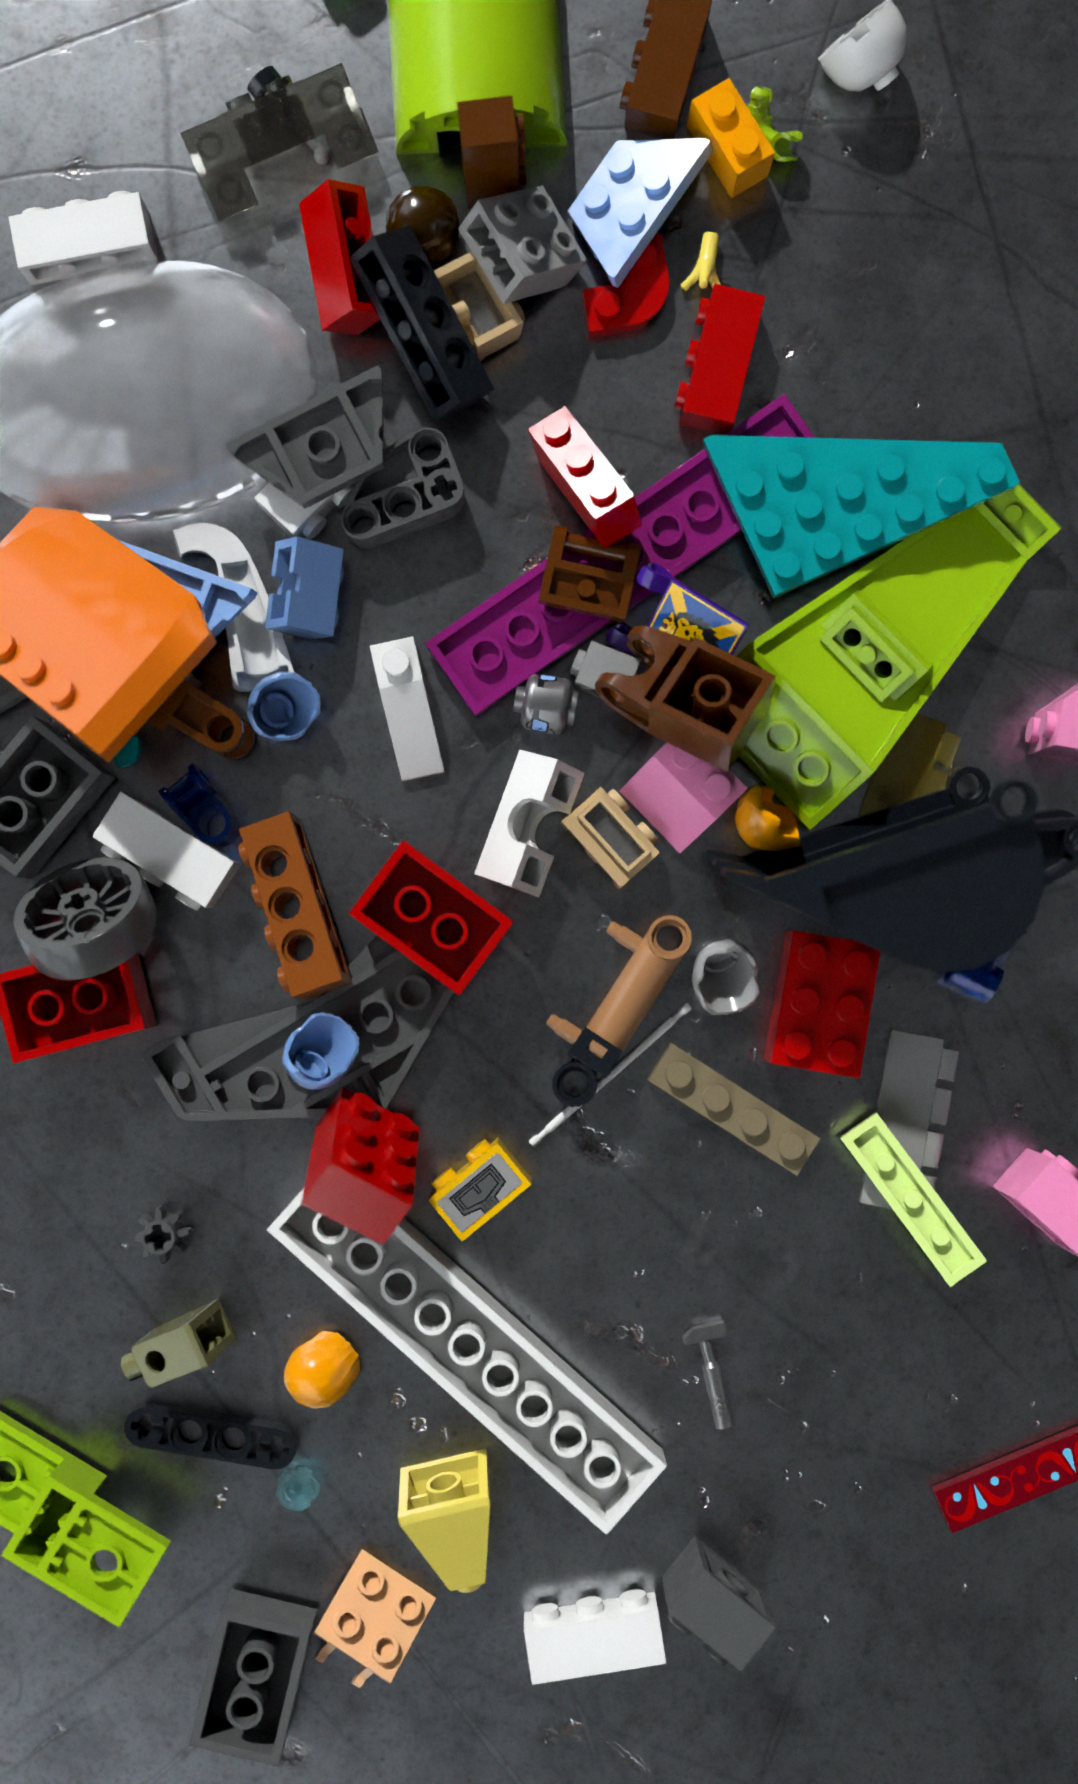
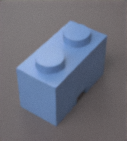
M298 536L275 542L271 577L279 578L277 594H269L265 629L306 639L333 636L334 628L339 619L337 607L339 585L344 576L342 548Z

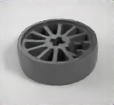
M91 858L63 866L32 886L16 908L14 928L17 939L27 958L41 973L60 980H78L110 971L134 956L152 935L156 925L157 914L152 894L144 878L134 866L115 858Z

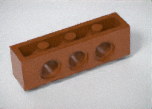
M287 811L240 828L239 831L243 842L238 844L239 854L245 867L252 869L256 883L251 885V892L257 907L260 910L264 909L269 925L264 926V933L272 951L277 950L282 967L277 968V975L284 992H290L292 998L306 1000L351 984L352 980L300 818ZM280 856H285L287 859L285 871L281 875L273 877L271 874L273 861ZM298 897L300 901L299 912L294 917L286 919L283 912L285 903L290 898ZM310 938L314 946L313 952L308 959L300 961L296 953L297 946L302 940Z

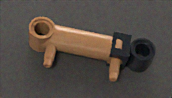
M665 915L656 919L651 924L644 938L616 922H611L608 926L607 934L633 952L628 963L583 1030L555 1014H552L546 1022V1025L554 1030L555 1034L573 1045L568 1053L576 1058L574 1062L562 1065L556 1071L552 1080L554 1094L561 1103L570 1107H579L588 1103L595 1096L598 1088L597 1074L599 1073L605 1078L608 1076L688 952L692 942V933L688 924L682 918L674 915ZM665 927L675 928L681 934L682 943L673 951L662 949L656 941L658 932ZM571 1071L583 1073L588 1081L586 1092L579 1097L569 1095L563 1087V1080Z

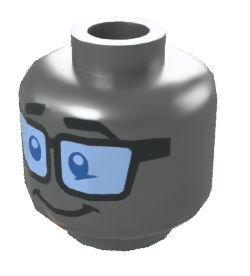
M533 674L528 678L526 687L517 686L513 712L521 713V724L527 730L560 734L565 730L566 725L573 726L579 692L572 691V684L568 679Z

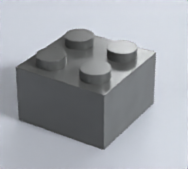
M696 1536L693 1537L662 1576L665 1601L670 1613L668 1615L669 1620L683 1634L689 1636L693 1632L703 1640L706 1651L722 1665L729 1662L741 1672L776 1629L764 1592Z

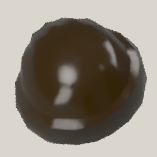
M414 186L402 191L393 200L386 214V232L410 225L429 263L445 259L452 254L459 237V218L452 200L446 193L430 186Z

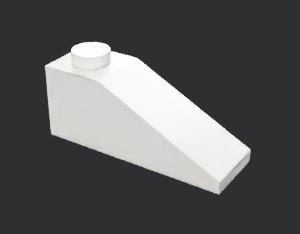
M414 637L371 645L370 650L402 782L444 773L445 770L423 670Z

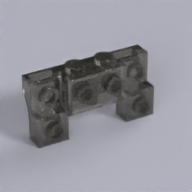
M342 63L295 83L292 82L290 75L265 85L268 91L267 95L253 101L249 93L238 96L225 103L228 112L180 133L219 222L259 205L244 169L302 145L307 141L323 135L337 170L379 152Z

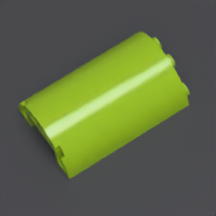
M388 0L396 155L439 153L438 132L459 131L457 102L510 95L513 98L514 114L523 113L525 148L568 146L559 0Z

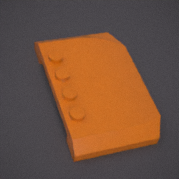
M33 507L0 542V676L109 763L217 642L205 619L206 614L201 603L190 591L78 511Z

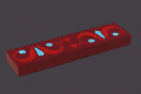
M1078 1426L932 1486L931 1489L949 1531L955 1533L1078 1481Z

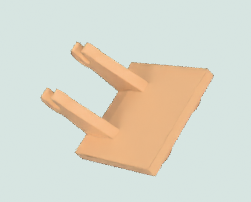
M363 1549L360 1550L313 1633L323 1639L322 1643H324L321 1649L317 1651L314 1659L322 1664L328 1655L338 1648L361 1664L360 1671L353 1677L351 1682L356 1687L360 1688L372 1674H376L386 1682L391 1683L436 1597Z

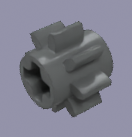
M160 1205L156 1208L155 1220L147 1214L142 1215L138 1219L145 1228L133 1237V1241L142 1242L145 1248L142 1254L144 1259L151 1254L159 1255L161 1263L165 1264L170 1260V1249L177 1254H182L187 1250L186 1245L181 1239L191 1233L193 1229L188 1226L184 1227L180 1220L183 1216L182 1210L174 1215L167 1214L165 1206ZM160 1226L163 1232H170L171 1238L166 1242L163 1236H156L155 1230Z

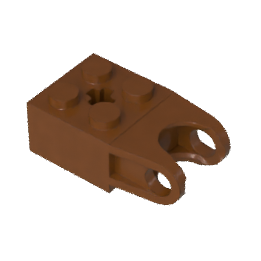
M635 626L627 635V646L649 670L636 676H628L621 673H602L595 683L596 692L608 706L649 734L728 773L771 704L776 676L699 638L694 637L690 641L652 627Z
M191 673L188 674L147 720L181 742L188 735L228 759H239L246 756L252 750L255 742V733L252 726L234 711L199 690L203 682L195 678ZM233 725L234 732L232 737L228 741L221 743L223 730ZM245 733V741L240 748L233 750L241 742V739Z

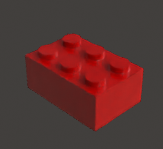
M404 840L348 913L458 995L463 993L514 924V921Z
M795 930L785 931L764 1060L771 1064L860 1079L881 952L859 941Z
M138 952L118 967L85 979H55L44 975L34 965L0 973V1015L13 1064L157 1026Z
M342 1087L316 1124L301 1204L384 1245L413 1206L420 1126L414 1124L410 1118L401 1113H393L381 1107L369 1096L359 1092L355 1093Z

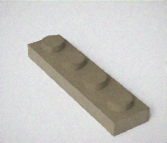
M671 1042L647 1078L648 1081L796 1176H798L821 1139Z

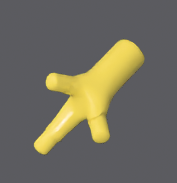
M705 232L703 234L696 266L690 276L681 283V288L684 291H687L698 280L699 286L702 289L708 286V282L712 288L714 283L720 284L716 273V256L720 236L717 233Z

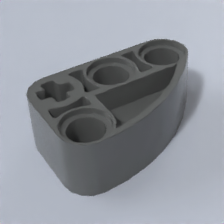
M425 427L403 436L384 450V469L356 483L341 516L342 527L352 545L364 550L372 549L460 514L466 501L463 481L443 433L435 428ZM426 446H436L441 450L440 455L432 461H425L418 457L420 450ZM446 487L447 491L452 494V498L444 501L443 497L439 495L438 489ZM408 501L416 506L415 511L408 517L400 518L393 514L394 507L400 502ZM366 516L374 520L373 527L366 533L360 534L352 530L353 523L360 517Z

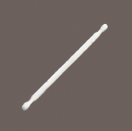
M685 1003L674 1016L669 1017L613 1066L606 1078L602 1076L598 1080L596 1093L669 1030L681 1016L686 1015L692 1009L688 1003ZM568 1106L547 1124L542 1132L531 1138L529 1143L533 1147L537 1146L542 1138L548 1133L553 1132L581 1106Z

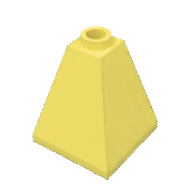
M487 1449L401 1468L398 1520L401 1528L450 1591L458 1590L461 1593H470L477 1590L486 1582L490 1518Z

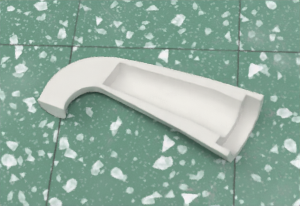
M196 523L173 530L180 559L184 555L193 552L205 554L216 563L219 577L250 587L257 592L256 598L226 626L233 688L239 692H252L255 686L269 675L280 671L294 673L283 634L265 629L269 597L253 560L242 542L229 530L210 523Z

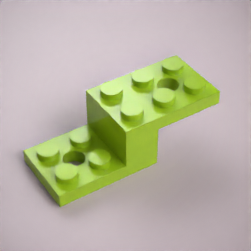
M0 1411V1461H8L16 1469V1479L14 1481L6 1482L0 1479V1525L14 1533L1 1556L120 1628L171 1543V1540L96 1495L107 1475ZM100 1550L111 1551L117 1558V1568L111 1571L101 1569L95 1561V1553Z

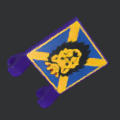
M655 562L642 567L637 576V582L640 585L663 595L648 627L690 641L696 637L725 652L734 654L750 626L749 623L675 579L665 568ZM619 623L616 627H612L606 636V642L610 646L638 658L627 646V635L632 627L626 623Z

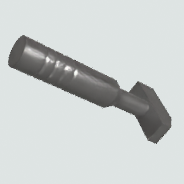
M722 1319L692 1326L682 1335L685 1346L696 1343L701 1344L704 1357L703 1372L716 1429H727L733 1426L721 1367L715 1360L711 1342L712 1339L727 1336L725 1323Z

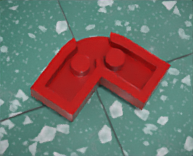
M662 233L655 234L624 278V283H621L618 288L613 285L583 289L582 298L589 338L641 329L647 326L648 321L661 310L667 299L669 289V276Z

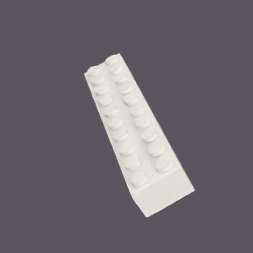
M303 1188L269 1226L267 1231L607 1535L667 1467L663 1449L405 1218H403L386 1243L382 1245L302 1205Z

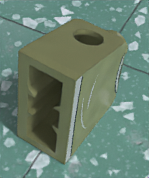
M214 1300L154 1328L133 1344L132 1352L123 1355L121 1358V1368L125 1377L130 1381L143 1377L146 1384L153 1388L208 1366L237 1339L220 1300Z

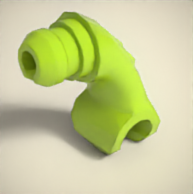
M756 86L751 91V99L747 107L775 151L774 159L781 162L798 160V155H794L790 151V142L802 141L803 133L798 130L781 133L776 131L772 125L773 115L770 114V102L773 97L772 91L766 87Z

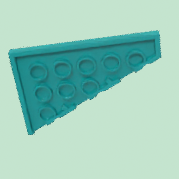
M710 435L704 438L702 443L773 599L1015 489L1020 484L1002 443Z

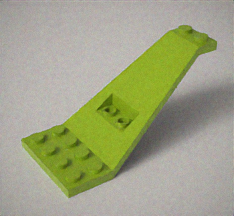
M1019 484L1015 489L905 538L751 641L736 657L776 677L771 704L740 752L739 757L768 787L774 790L779 799L811 830L877 770L1027 560L1058 533L1062 527ZM847 630H858L861 634L860 643H850L846 637ZM878 662H889L892 666V674L886 676L880 674L877 670Z

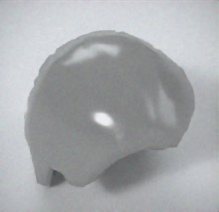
M729 939L716 941L704 947L695 958L692 968L693 988L702 1008L712 1015H728L730 1013L742 1012L755 1003L760 995L757 981L759 968L755 957L744 944Z

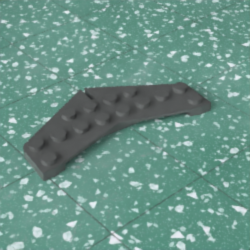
M377 935L348 966L352 980L351 984L323 993L318 999L311 1002L158 1042L141 1052L140 1055L174 1113L185 1121L322 1117L342 1087L355 1093L359 1092L369 1096L359 1080V1077L365 1075L382 1106L387 1109L453 996L454 991ZM325 1012L334 1016H340L343 1021L351 1025L352 1030L359 1037V1053L353 1066L341 1080L327 1088L306 1089L298 1085L287 1073L282 1063L287 1039L312 1014Z

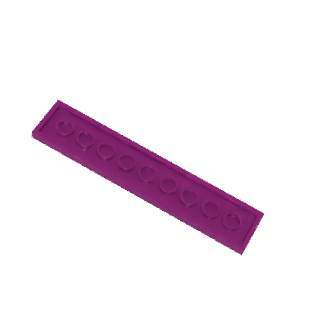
M785 394L725 434L730 436L816 438ZM705 449L635 497L642 526L615 542L627 546L629 541L642 544L627 612L655 593V591L649 590L637 582V576L642 567L655 562L665 568L674 578H677L742 532ZM590 529L581 534V536L597 539ZM566 550L563 551L562 560L619 573H622L624 563ZM547 558L425 642L427 649L475 717L517 689V686L526 683L531 675L540 673L614 621L538 604Z

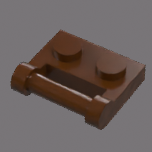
M555 525L538 604L625 623L642 544L629 541L628 546L614 543L604 549L595 538L568 533V528ZM566 550L624 563L622 573L562 560L563 551Z

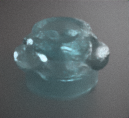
M297 1466L294 1470L291 1468L285 1469L277 1479L279 1487L276 1490V1496L278 1501L291 1511H302L309 1508L311 1501L316 1500L320 1492L319 1482L313 1478L314 1473L304 1466ZM294 1485H301L302 1490L299 1492L295 1491Z

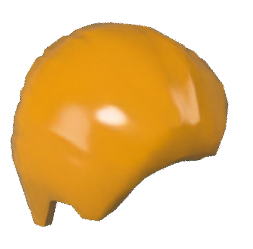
M752 785L741 795L735 812L738 834L748 846L758 850L777 852L801 846V840L795 814L787 806L774 803L772 798L775 793L771 787Z
M322 1331L292 1352L284 1369L286 1389L294 1400L302 1406L312 1409L329 1407L339 1401L355 1384L361 1372V1364L358 1359L359 1354L351 1347V1343L346 1341L339 1333Z

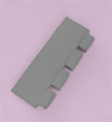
M890 1029L875 1112L878 1113L920 1171L921 1166L939 1169L945 1134L928 1130L929 1122L941 1125L947 1124L952 1090L936 1087L937 1079L954 1082L959 1051L943 1048L944 1039ZM865 1172L859 1202L892 1209ZM923 1174L935 1190L937 1177Z

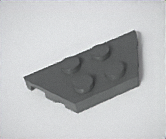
M379 365L224 444L231 456L305 509L384 469L382 371Z

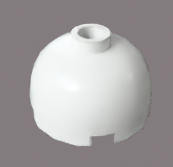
M892 0L884 1L859 20L852 30L846 35L843 34L823 52L818 60L826 74L837 86L847 91H862L874 85L876 90L879 91L900 74L895 66L905 55L908 44L907 26L901 12Z

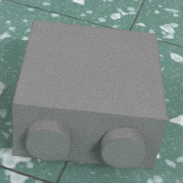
M543 185L478 200L458 228L503 304L566 287L587 261Z

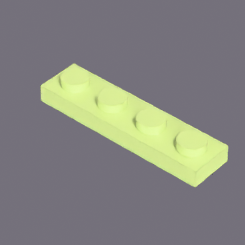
M877 1112L840 1137L950 1287L987 1262L986 1258Z

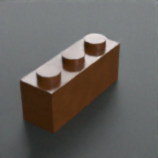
M649 0L643 22V27L649 28L646 41L637 40L631 68L637 69L634 82L626 80L619 106L620 109L626 110L624 128L661 139H675L709 21L712 0Z
M512 95L457 102L468 209H472L480 199L519 191V186L527 185L523 113L514 114Z

